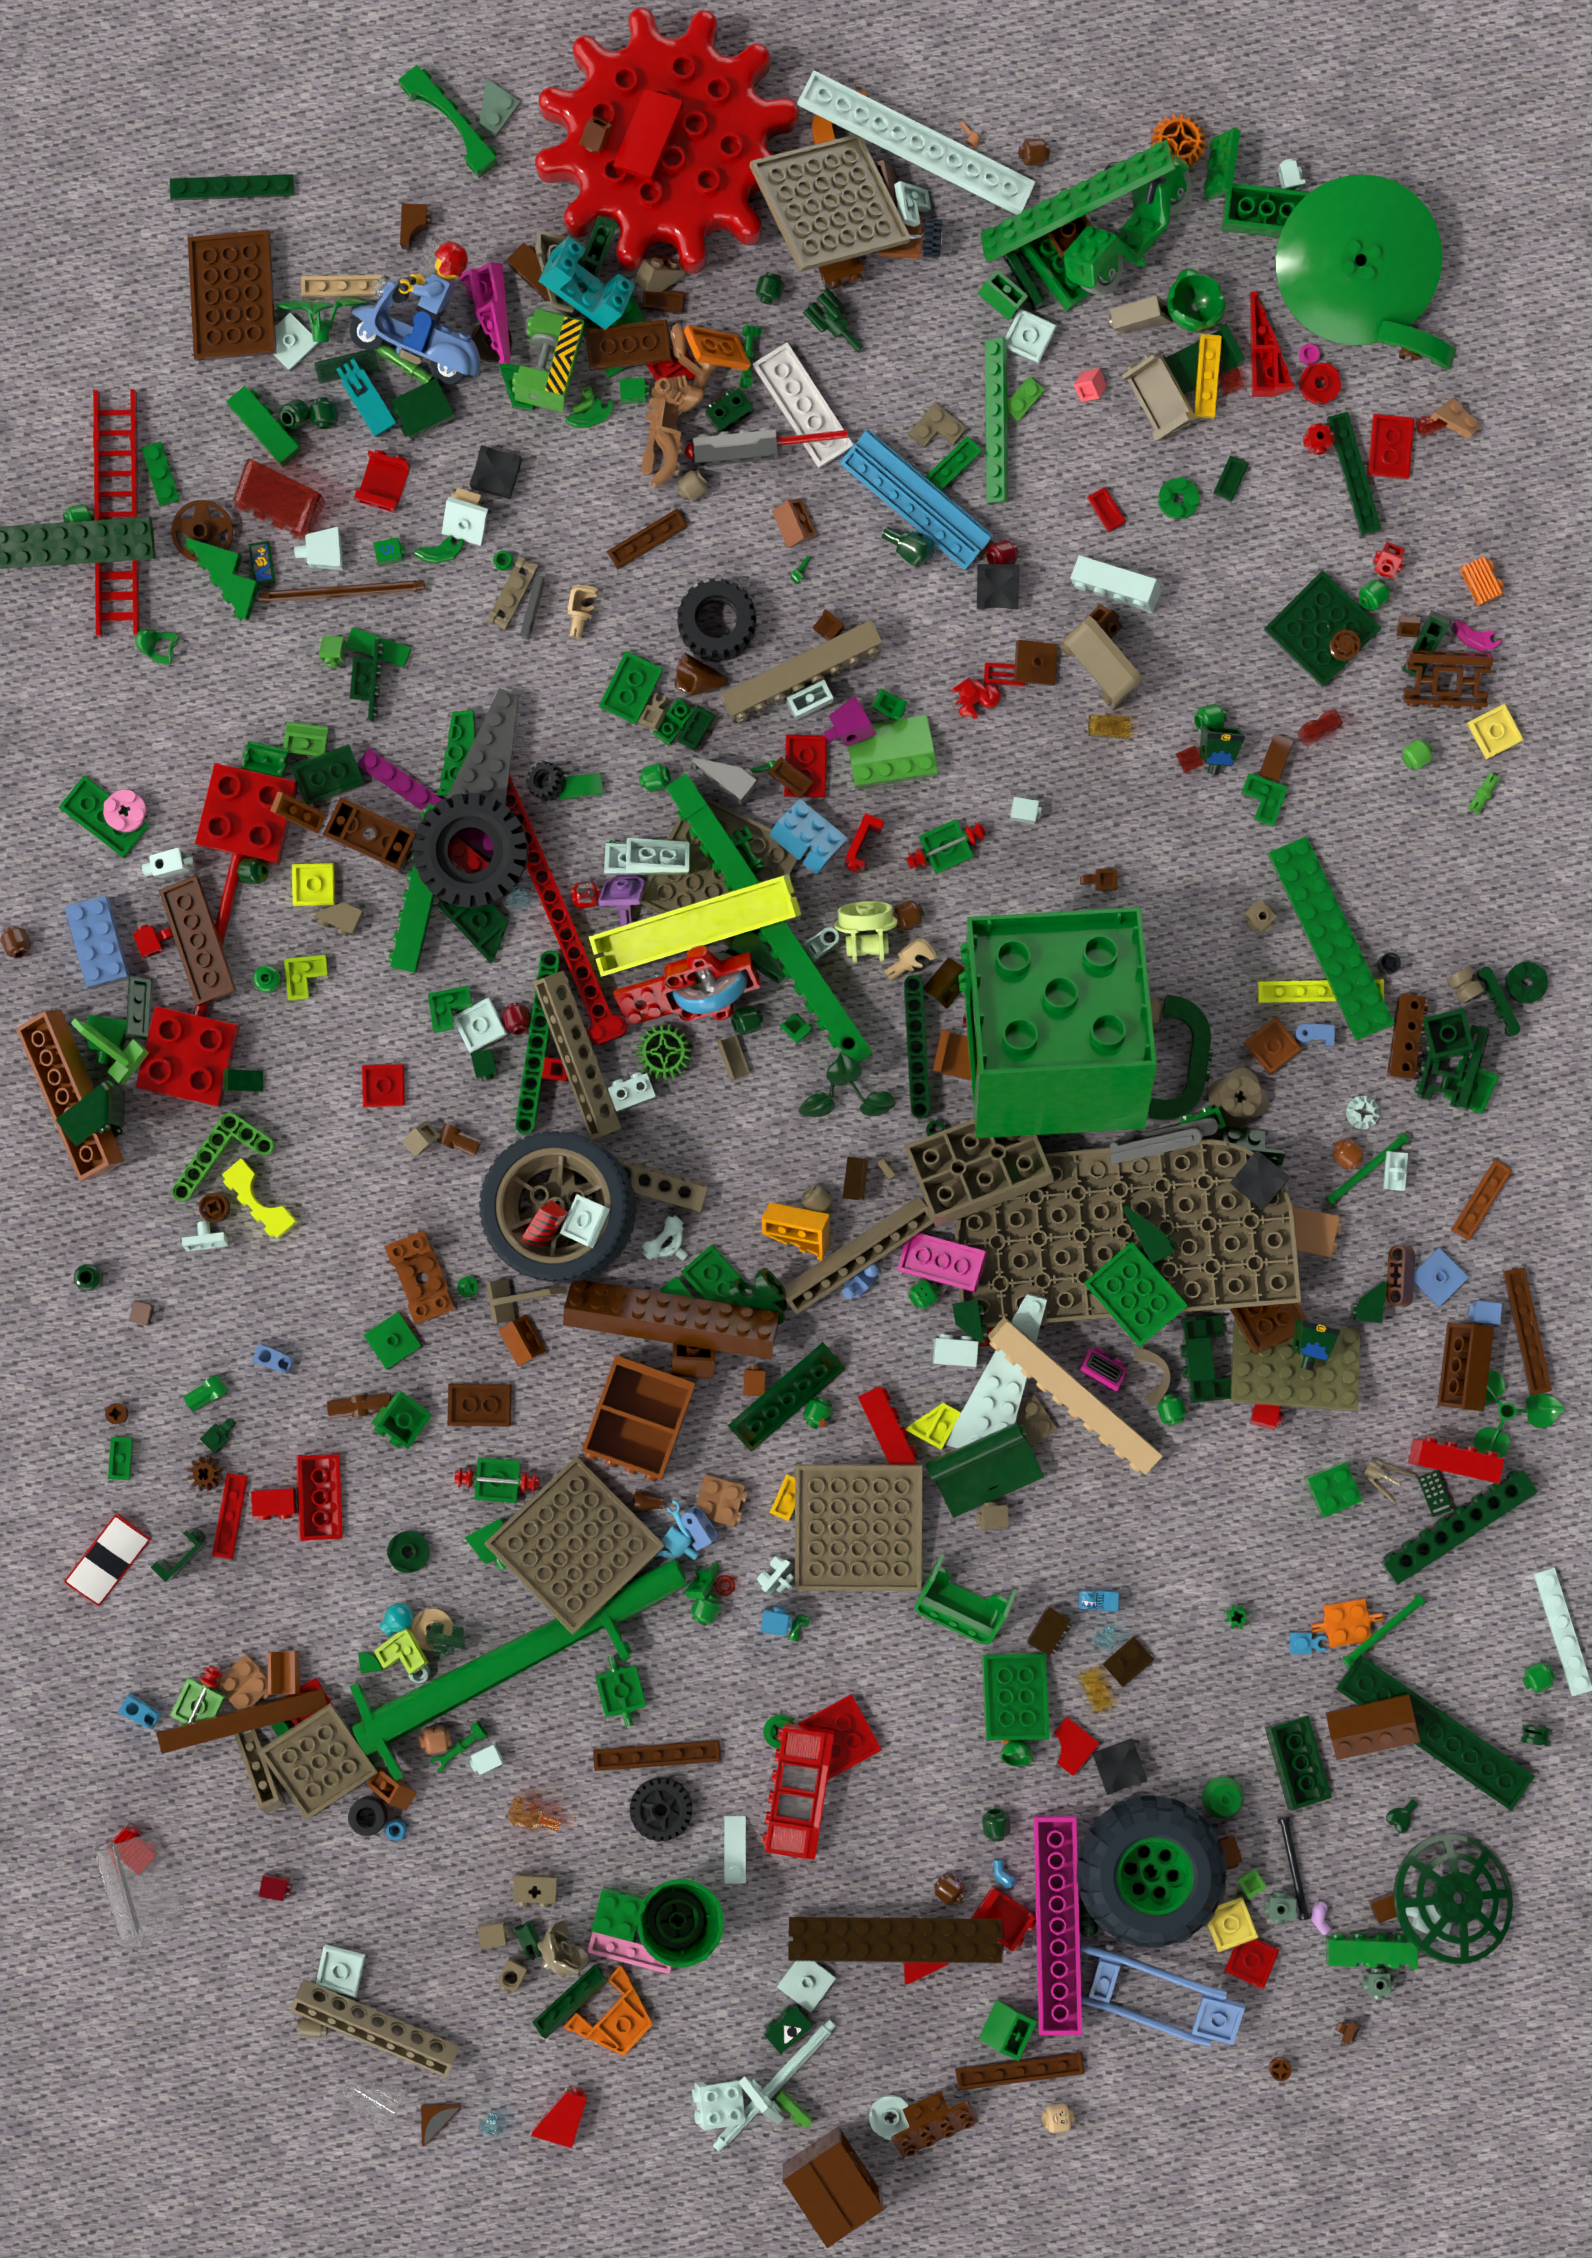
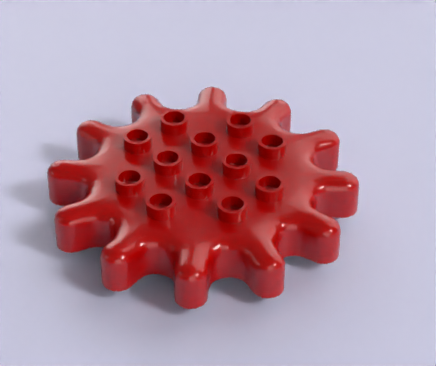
M638 7L630 13L628 18L631 39L625 48L619 51L606 50L593 37L587 35L580 36L575 40L572 47L574 61L586 76L585 82L581 87L573 91L548 87L540 93L538 103L542 117L549 122L564 127L567 131V136L562 144L545 148L537 154L535 158L536 171L543 182L570 181L579 187V196L564 212L565 227L571 236L580 238L589 234L598 215L618 223L617 230L620 232V238L616 252L618 262L623 269L628 271L637 270L640 268L643 258L645 259L648 249L653 244L666 242L676 248L681 267L690 274H696L701 272L706 266L704 242L711 232L720 229L727 230L740 243L747 246L754 245L761 239V219L749 205L751 197L756 192L761 191L749 165L753 160L773 155L767 148L769 141L773 137L792 132L797 128L799 108L790 98L765 100L757 95L754 90L755 86L770 70V53L767 47L754 43L736 56L728 57L720 54L714 47L718 37V22L715 15L710 11L701 10L695 13L687 32L682 37L673 39L664 37L659 33L655 17L649 9ZM644 90L661 93L683 101L682 111L652 183L613 167ZM594 116L613 125L606 147L598 153L590 152L585 149V146L580 144L586 123Z

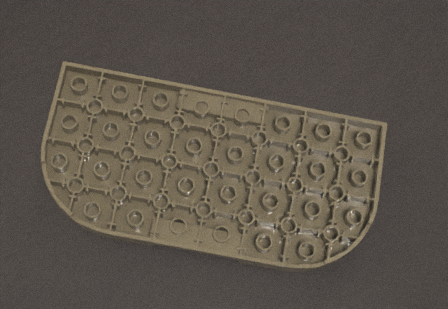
M1202 1140L1195 1146L1112 1165L1110 1148L1046 1153L1044 1155L1052 1172L1054 1183L957 1219L955 1243L988 1252L976 1293L959 1288L960 1302L979 1300V1304L984 1305L985 1316L982 1317V1323L987 1325V1328L996 1327L1004 1317L1011 1322L1027 1293L1047 1298L1041 1324L1113 1318L1085 1286L1084 1282L1130 1242H1133L1150 1262L1122 1208L1124 1206L1129 1207L1165 1233L1166 1237H1172L1176 1248L1173 1249L1175 1254L1153 1264V1266L1188 1305L1182 1312L1301 1303L1294 1216L1286 1188L1283 1186L1264 1210L1260 1209L1230 1184L1231 1180L1254 1153L1244 1147L1225 1141Z

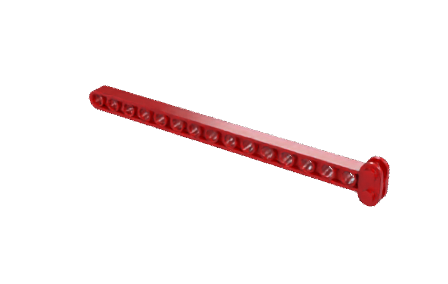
M509 776L506 799L513 797L516 799V803L508 808L516 816L524 818V822L521 825H523L526 835L532 837L531 843L528 844L527 870L593 1023L587 1029L590 1043L596 1046L603 1045L625 1035L627 1023L623 1017L618 1015L612 1016L516 787L511 776ZM532 854H538L540 860L538 863L532 864L529 862V857ZM540 873H546L548 879L544 883H539L537 876ZM548 892H554L556 898L552 902H547L545 895ZM556 911L564 913V918L561 921L553 919V914ZM564 930L572 932V937L569 940L561 938V933ZM572 949H578L580 956L577 959H571L569 952ZM580 968H586L588 975L585 978H579L577 971ZM594 987L597 991L596 995L591 998L585 995L587 988ZM597 1006H602L605 1009L604 1014L600 1017L593 1014V1010Z

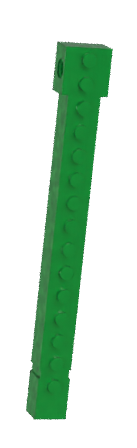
M687 773L666 786L667 793L679 809L676 813L682 822L687 821L691 827L688 831L694 840L698 838L701 842L700 849L706 857L710 856L713 860L711 865L717 874L721 873L725 878L723 883L729 892L732 890L736 891L759 884L755 875ZM783 920L758 928L760 931L758 936L764 943L769 944L772 949L770 950L771 955L783 965L781 969L787 979L791 977L795 983L792 987L797 995H803L807 1001L804 1005L809 1013L814 1012L818 1020H816V1023L821 1031H827L830 1036L827 1040L833 1049L837 1047L840 1053L848 1055L857 1063L872 1055L873 1052L786 922ZM846 1039L854 1042V1047L850 1050L843 1047V1041Z

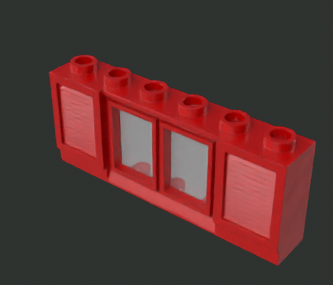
M785 1722L783 1728H779L778 1741H781L780 1749H776L774 1761L778 1762L777 1770L773 1769L771 1779L775 1786L774 1791L770 1790L768 1803H772L771 1811H767L765 1824L769 1825L768 1832H764L762 1838V1845H765L764 1852L815 1860L835 1730Z

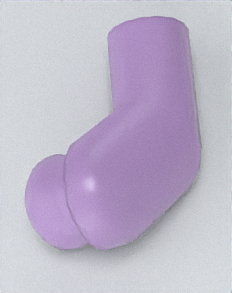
M1319 1902L1312 1909L1311 1921L1322 1935H1325L1331 1930L1324 1921L1325 1912H1327L1328 1907L1325 1903Z

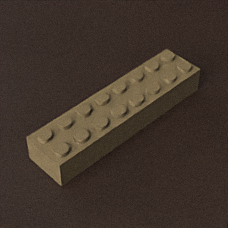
M870 620L721 693L722 702L732 722L742 723L749 719L748 715L754 712L756 714L763 713L768 709V705L772 703L779 705L787 700V696L804 690L805 687L814 685L829 675L831 678L836 677L842 673V669L848 666L852 669L860 665V660L866 657L868 660L875 658L879 655L878 651L882 648V641Z

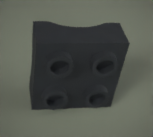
M481 445L477 463L470 480V487L511 499L522 463L521 456L504 453Z
M1019 564L977 565V609H1018Z
M1256 1150L1231 1180L1230 1184L1260 1209L1264 1210L1290 1179V1176Z
M1132 1739L1092 1753L1107 1795L1147 1781Z

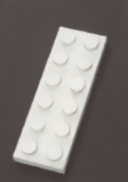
M787 342L752 364L796 435L844 430ZM849 437L802 443L818 469L853 447Z

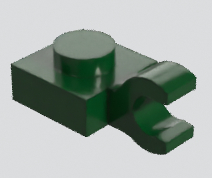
M228 1418L220 1427L214 1424L200 1440L215 1454L230 1439L226 1433L236 1423L232 1418Z

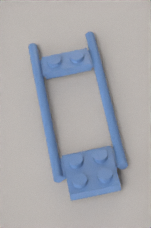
M1081 1944L1080 1952L1100 1957L1089 1995H1081V2004L1107 2010L1204 2046L1210 2047L1212 2040L1231 2045L1234 2044L1245 2010V2004L1227 2000V1991L1203 1985L1123 1954ZM1121 1963L1203 1993L1192 2032L1184 2031L1110 2003Z

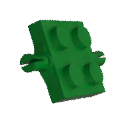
M613 1655V1660L612 1656L608 1657L611 1669L606 1673L595 1675L605 1717L622 1715L626 1728L629 1725H634L631 1713L636 1709L646 1707L637 1665L626 1668L619 1667L617 1655Z

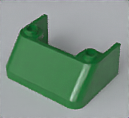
M940 1554L916 1601L915 1611L919 1615L983 1645L990 1644L1007 1618L1017 1590L1013 1589L1008 1599L999 1594L991 1595L987 1600L949 1582L951 1575L946 1568L940 1567L944 1555Z

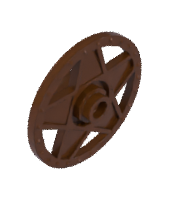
M195 500L187 503L176 513L172 522L171 534L175 547L185 558L197 562L199 558L193 557L195 552L191 553L186 546H184V549L181 547L177 537V530L188 536L187 538L224 550L229 549L233 540V524L230 516L220 505L212 501ZM207 505L216 508L224 517L211 518ZM195 506L193 519L180 518L187 509ZM228 529V538L222 548L218 535Z

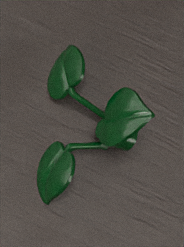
M841 1052L826 1072V1077L830 1081L829 1095L827 1096L824 1092L811 1095L802 1103L798 1112L809 1117L828 1115L835 1107L834 1101L831 1100L834 1084L844 1086L848 1082L860 1101L863 1102L860 1106V1111L864 1115L880 1116L891 1110L895 1106L896 1101L886 1091L872 1092L865 1099L853 1082L861 1076L862 1070L860 1065L853 1058Z

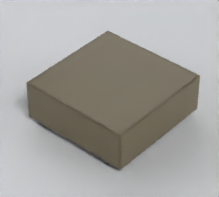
M885 1159L877 1162V1166L888 1180L895 1176L894 1171Z

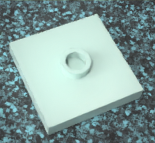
M1019 308L1005 337L1007 339V350L1039 364L1057 325Z
M291 313L275 326L277 353L273 355L291 371L319 342L313 341L312 334Z
M448 497L441 534L450 535L453 538L462 539L481 546L488 509Z
M489 997L453 1016V1020L470 1054L508 1035Z
M577 1194L560 1234L593 1248L610 1209Z
M325 1944L316 1984L336 1993L356 1997L366 1955Z
M794 1962L777 1985V1988L811 2013L836 1977L817 1962Z

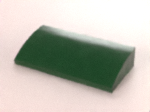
M1302 1716L1266 1726L1265 1731L1287 1809L1296 1810L1332 1798L1309 1716Z

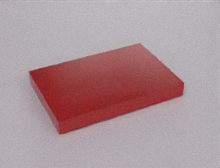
M1373 414L1367 476L1409 480L1414 430L1413 417Z
M786 734L785 760L813 781V784L802 798H825L826 737L820 735ZM784 787V797H797Z

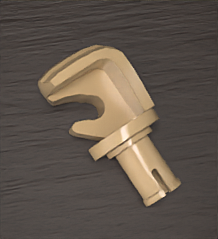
M918 938L903 948L897 954L899 960L884 970L886 975H889L895 971L888 976L892 982L906 970L912 974L915 972L913 967H923L922 964L915 960L917 955L925 956L930 961H933L937 958V954L928 941Z

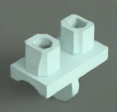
M1386 1151L1383 1189L1405 1191L1408 1153Z
M775 1556L770 1562V1565L776 1570L774 1574L770 1576L763 1571L757 1578L758 1582L763 1586L761 1589L771 1596L776 1590L782 1593L785 1588L790 1591L793 1589V1586L789 1583L794 1579L790 1573L795 1566L788 1560Z

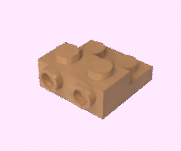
M704 1475L696 1507L701 1508L709 1520L734 1527L735 1522L740 1523L743 1511H740L739 1507L741 1502L745 1503L748 1491L744 1490L745 1485Z
M247 1654L217 1681L219 1683L217 1687L229 1698V1701L237 1710L256 1706L262 1697L266 1699L270 1696L268 1695L267 1674Z

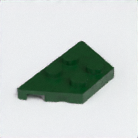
M439 902L437 906L485 959L492 964L509 924L506 918L493 904L481 906V908H463L448 902Z

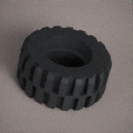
M715 578L709 579V582L704 583L701 581L697 583V587H691L688 590V594L683 596L677 611L678 630L686 647L690 648L694 655L698 654L704 660L709 658L713 662H719V659L727 661L731 659V656L735 655L737 657L744 648L747 649L755 635L757 621L752 599L749 598L744 588L740 589L739 585L735 582L732 584L728 583L727 579L721 578V581H715ZM712 602L728 604L734 610L737 618L734 630L721 638H712L703 634L698 627L697 618L700 610L705 605Z

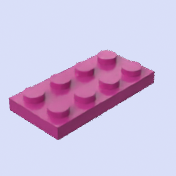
M918 1233L905 1242L897 1271L976 1293L988 1252Z

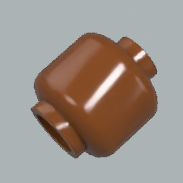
M1340 1139L1333 1146L1335 1150L1332 1157L1343 1169L1353 1170L1364 1160L1362 1157L1363 1150L1353 1139L1345 1141Z

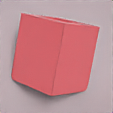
M1100 368L1081 372L1074 383V387L1080 401L1085 402L1099 399L1106 389L1107 383Z

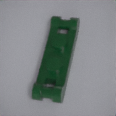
M1487 966L1479 969L1476 974L1477 978L1484 981L1487 987L1485 993L1490 1001L1493 1000L1496 1008H1494L1495 1014L1498 1019H1503L1506 1026L1504 1029L1506 1036L1513 1037L1519 1034L1520 1026L1492 969Z

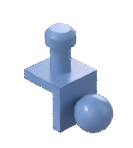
M874 1262L843 1283L846 1286L842 1291L843 1296L847 1299H852L854 1296L859 1298L877 1280L880 1270L878 1264Z

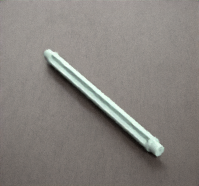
M830 2019L825 2025L822 2024L808 2042L798 2050L760 2091L763 2096L767 2095L771 2099L832 2034L831 2031L836 2027V2024ZM753 2101L744 2109V2124L729 2126L717 2137L718 2140L713 2144L717 2151L720 2152L724 2146L727 2147L742 2128L760 2111Z

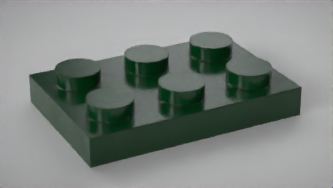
M350 744L291 765V770L306 805L365 784Z

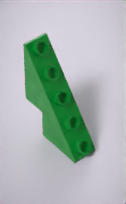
M185 538L187 541L184 543L191 553L195 552L198 556V564L203 570H208L211 575L209 577L210 581L215 587L219 586L223 591L221 596L226 603L233 605L235 616L240 621L243 619L249 621L260 583L237 576L243 556Z

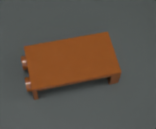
M942 1029L932 1072L971 1080L968 1037L953 1034Z

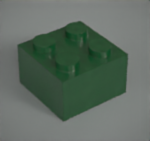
M1464 1008L1422 1018L1433 1062L1474 1052Z

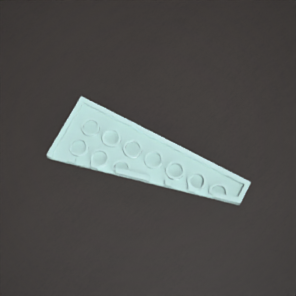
M1027 1293L1011 1323L1036 1344L1047 1298ZM995 1350L945 1445L960 1448L1015 1423L1027 1377L1020 1371L1022 1369L1021 1366L1017 1363L1012 1365L1005 1358L1007 1354L1002 1350L999 1352Z

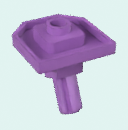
M637 875L616 876L606 881L598 900L599 906H616V910L620 912L621 926L633 923L632 908L634 905H640L646 887L645 881Z

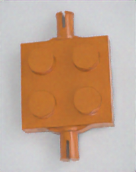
M1365 1598L1322 1605L1324 1612L1323 1622L1311 1624L1312 1633L1325 1631L1330 1648L1361 1643L1371 1636V1623L1383 1621L1382 1612L1369 1614Z

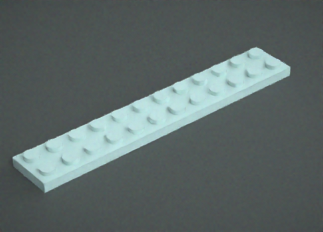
M814 70L798 100V106L1016 215L1022 212L1035 184V181Z

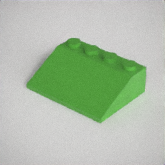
M927 715L873 723L872 726L877 735L848 746L855 789L937 776L938 773Z

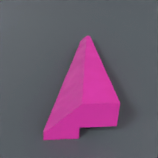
M490 262L478 269L467 270L462 273L459 280L464 282L467 288L465 292L468 297H471L475 305L473 309L484 332L490 336L493 342L491 346L499 354V363L507 364L511 362L503 263Z

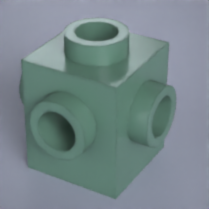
M1273 1892V1895H1268V1901L1264 1900V1913L1272 1920V1923L1285 1924V1920L1295 1921L1296 1899L1294 1896H1286L1285 1892Z
M1384 1967L1365 1970V1977H1362L1363 1990H1366V1993L1372 1996L1373 1999H1384L1385 1995H1391V1989H1394V1978L1390 1976L1387 1970H1384ZM1382 1981V1987H1376L1377 1982Z

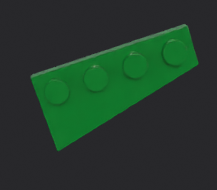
M473 710L452 712L447 750H445V761L440 777L441 783L437 793L438 797L448 796L476 738L475 711Z

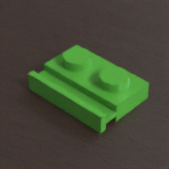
M287 722L283 748L288 749L289 754L315 757L326 753L328 727Z

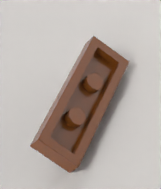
M277 792L270 810L317 834L326 814L281 792Z

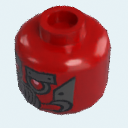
M593 881L575 883L574 888H571L572 904H576L579 909L596 907L601 894L600 887H596Z

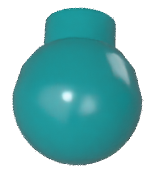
M403 1603L391 1605L385 1612L384 1620L380 1623L381 1630L386 1635L392 1636L395 1632L398 1633L409 1629L414 1619L412 1610Z

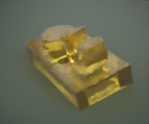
M1091 714L1088 716V736L1128 739L1130 738V717Z

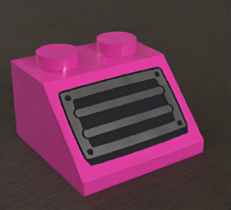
M1095 1347L1094 1350L1089 1348L1077 1370L1110 1390L1117 1391L1127 1372V1369L1123 1367L1125 1363L1115 1357L1113 1360L1105 1357L1106 1352L1098 1347Z

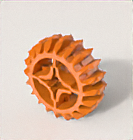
M1183 113L1180 114L1179 118L1172 114L1171 120L1167 116L1164 117V123L1159 121L1157 123L1158 128L1153 129L1152 133L1154 136H1151L1150 139L1153 142L1151 147L1158 142L1167 140L1173 150L1172 155L1183 159L1191 168L1193 161L1199 162V156L1204 154L1203 148L1206 147V142H1204L1206 135L1201 134L1203 126L1197 127L1198 120L1193 123L1190 122L1191 116H1188L1187 120L1183 119ZM1177 128L1174 134L1163 135L1166 131ZM1184 129L1187 130L1193 136L1194 139H1192V137L1187 136L1184 133ZM1180 134L1179 139L1181 140V142H1180L1181 144L1179 145V148L1177 149L1178 144H1176V139L1178 138V135ZM1190 147L1194 148L1190 153L1180 156L1182 150L1189 149Z

